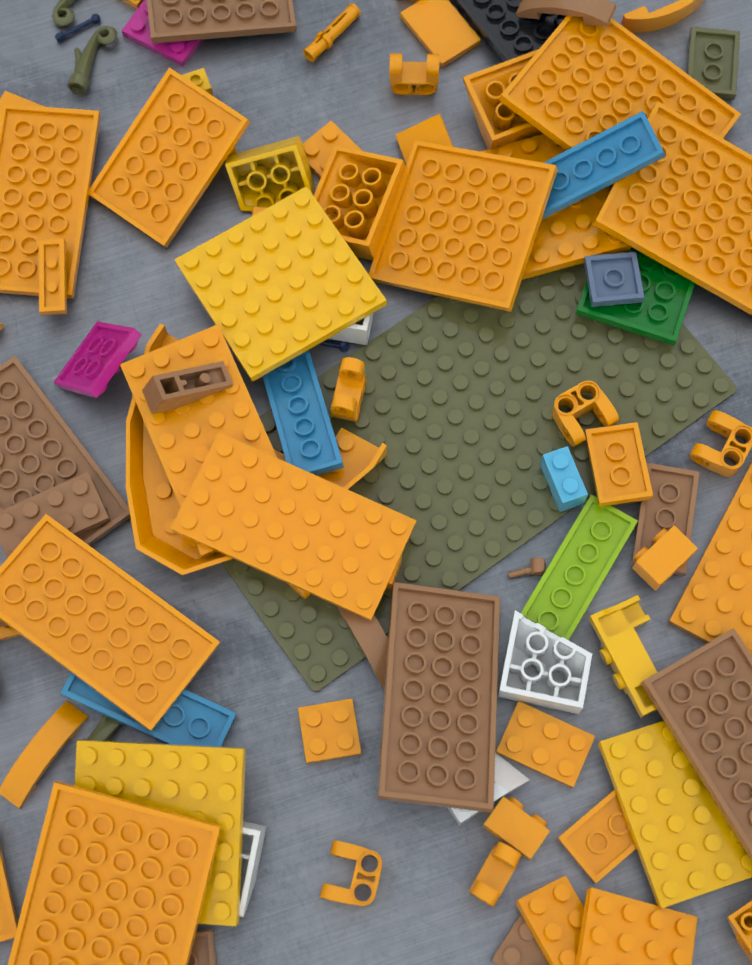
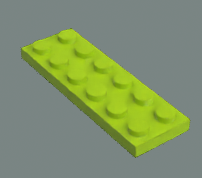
M591 494L521 612L524 615L523 617L534 623H539L553 634L569 640L638 520L611 505L599 507L597 497Z

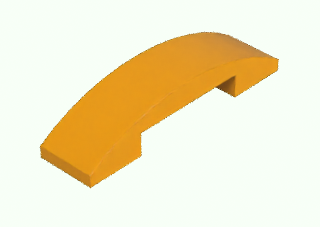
M679 0L651 13L648 12L645 6H642L624 14L621 25L631 33H647L664 29L688 17L704 0Z
M66 701L48 719L21 753L0 787V795L21 809L38 785L36 783L68 740H73L89 717Z

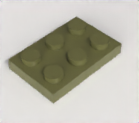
M691 27L687 74L721 99L734 100L736 97L740 31Z

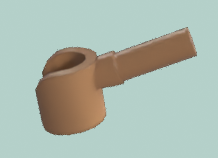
M532 558L530 567L508 572L509 578L526 574L542 576L545 572L544 558Z

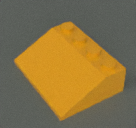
M538 50L463 77L476 122L487 149L493 150L508 143L543 134L499 101L501 94Z
M334 145L313 196L355 256L373 261L405 169L404 160Z

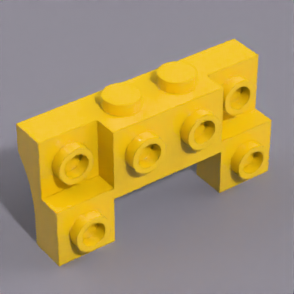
M636 595L624 602L591 615L589 621L601 642L600 656L606 665L610 664L615 673L612 675L615 685L619 690L623 689L624 693L629 695L640 718L657 709L642 687L641 682L658 672L635 631L636 628L650 621L649 615L645 616L638 603L640 601L639 596Z

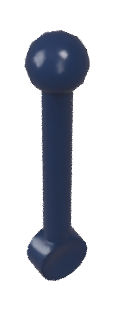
M93 14L91 19L64 33H57L55 35L56 40L63 42L67 36L92 23H99L100 16Z
M323 341L319 344L339 348L341 352L349 351V343L344 341L341 343Z

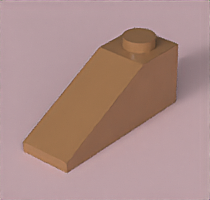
M224 361L152 376L142 392L151 414L177 409L233 386V382Z

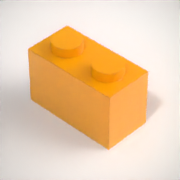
M675 525L669 531L665 528L662 529L653 538V541L656 543L650 549L645 546L634 556L636 562L632 569L655 591L682 567L698 549Z
M503 796L482 827L503 843L518 851L522 857L529 861L549 834L550 830L546 828L548 823L536 814L530 816L522 810L524 805L510 796L507 799Z

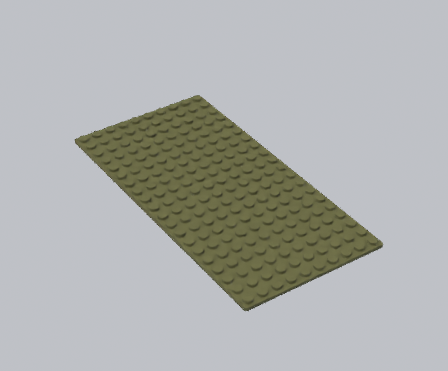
M584 263L522 280L511 312L437 296L370 341L367 345L352 353L348 357L363 361L366 375V385L357 422L330 416V408L341 362L317 377L335 437L342 427L377 447H380L382 443L387 445V456L348 490L417 520L403 550L402 563L395 582L460 591L574 509L571 508L559 512L540 467L543 454L568 446L588 493L586 500L591 494L594 495L596 493L586 440L572 447L552 417L555 399L560 394L583 381L595 382L608 397L618 413L619 421L613 425L638 422L644 454L647 457L732 396L737 390L736 385L683 323L676 344L673 346L576 315L575 313L587 281ZM589 393L581 394L586 400L593 399V396ZM566 405L558 407L564 413L571 412V409ZM270 409L259 417L273 449L284 454L273 412ZM593 411L576 419L584 433L585 429L604 427ZM235 559L221 563L312 691L319 692L366 658L336 605L312 594L305 600L286 582ZM389 589L385 590L374 614L387 638L391 590Z

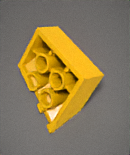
M300 136L231 154L225 163L241 211H253V207L268 208L306 186L313 195L316 191L315 182Z

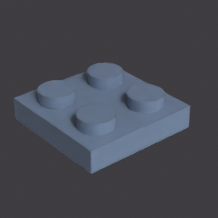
M636 252L585 256L584 266L591 307L643 302L645 297Z

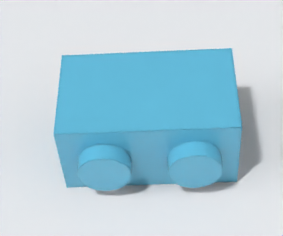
M568 446L543 454L540 467L559 512L584 504L588 493Z

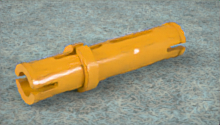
M350 3L326 29L319 31L315 35L314 41L302 51L304 52V57L308 61L314 62L322 52L329 50L333 46L334 40L361 15L360 9L355 4Z

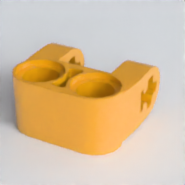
M390 53L389 78L391 91L399 95L434 94L437 91L439 82V54H427V62H402V53Z
M351 357L342 358L330 408L331 417L357 422L366 385L365 364L363 361Z
M583 381L565 391L555 399L552 417L572 447L586 440L585 434L576 420L586 413L593 411L604 427L611 426L619 421L616 409L593 381ZM589 393L593 396V399L586 400L581 394ZM566 405L571 409V412L564 413L558 407Z
M714 410L707 419L706 425L710 430L727 438L721 452L704 444L696 443L689 454V458L707 470L724 477H731L740 469L752 447V428L726 413ZM735 436L743 437L746 440V444L739 443ZM724 458H731L735 462V466L727 465Z
M333 840L330 855L356 861L350 889L323 883L319 898L361 907L371 905L376 898L383 866L381 856L373 850ZM372 856L377 859L378 866L375 871L366 872L362 869V861L365 857ZM360 885H367L371 889V896L366 901H359L355 897V890Z
M499 841L491 850L469 893L489 906L494 907L519 863L521 854Z

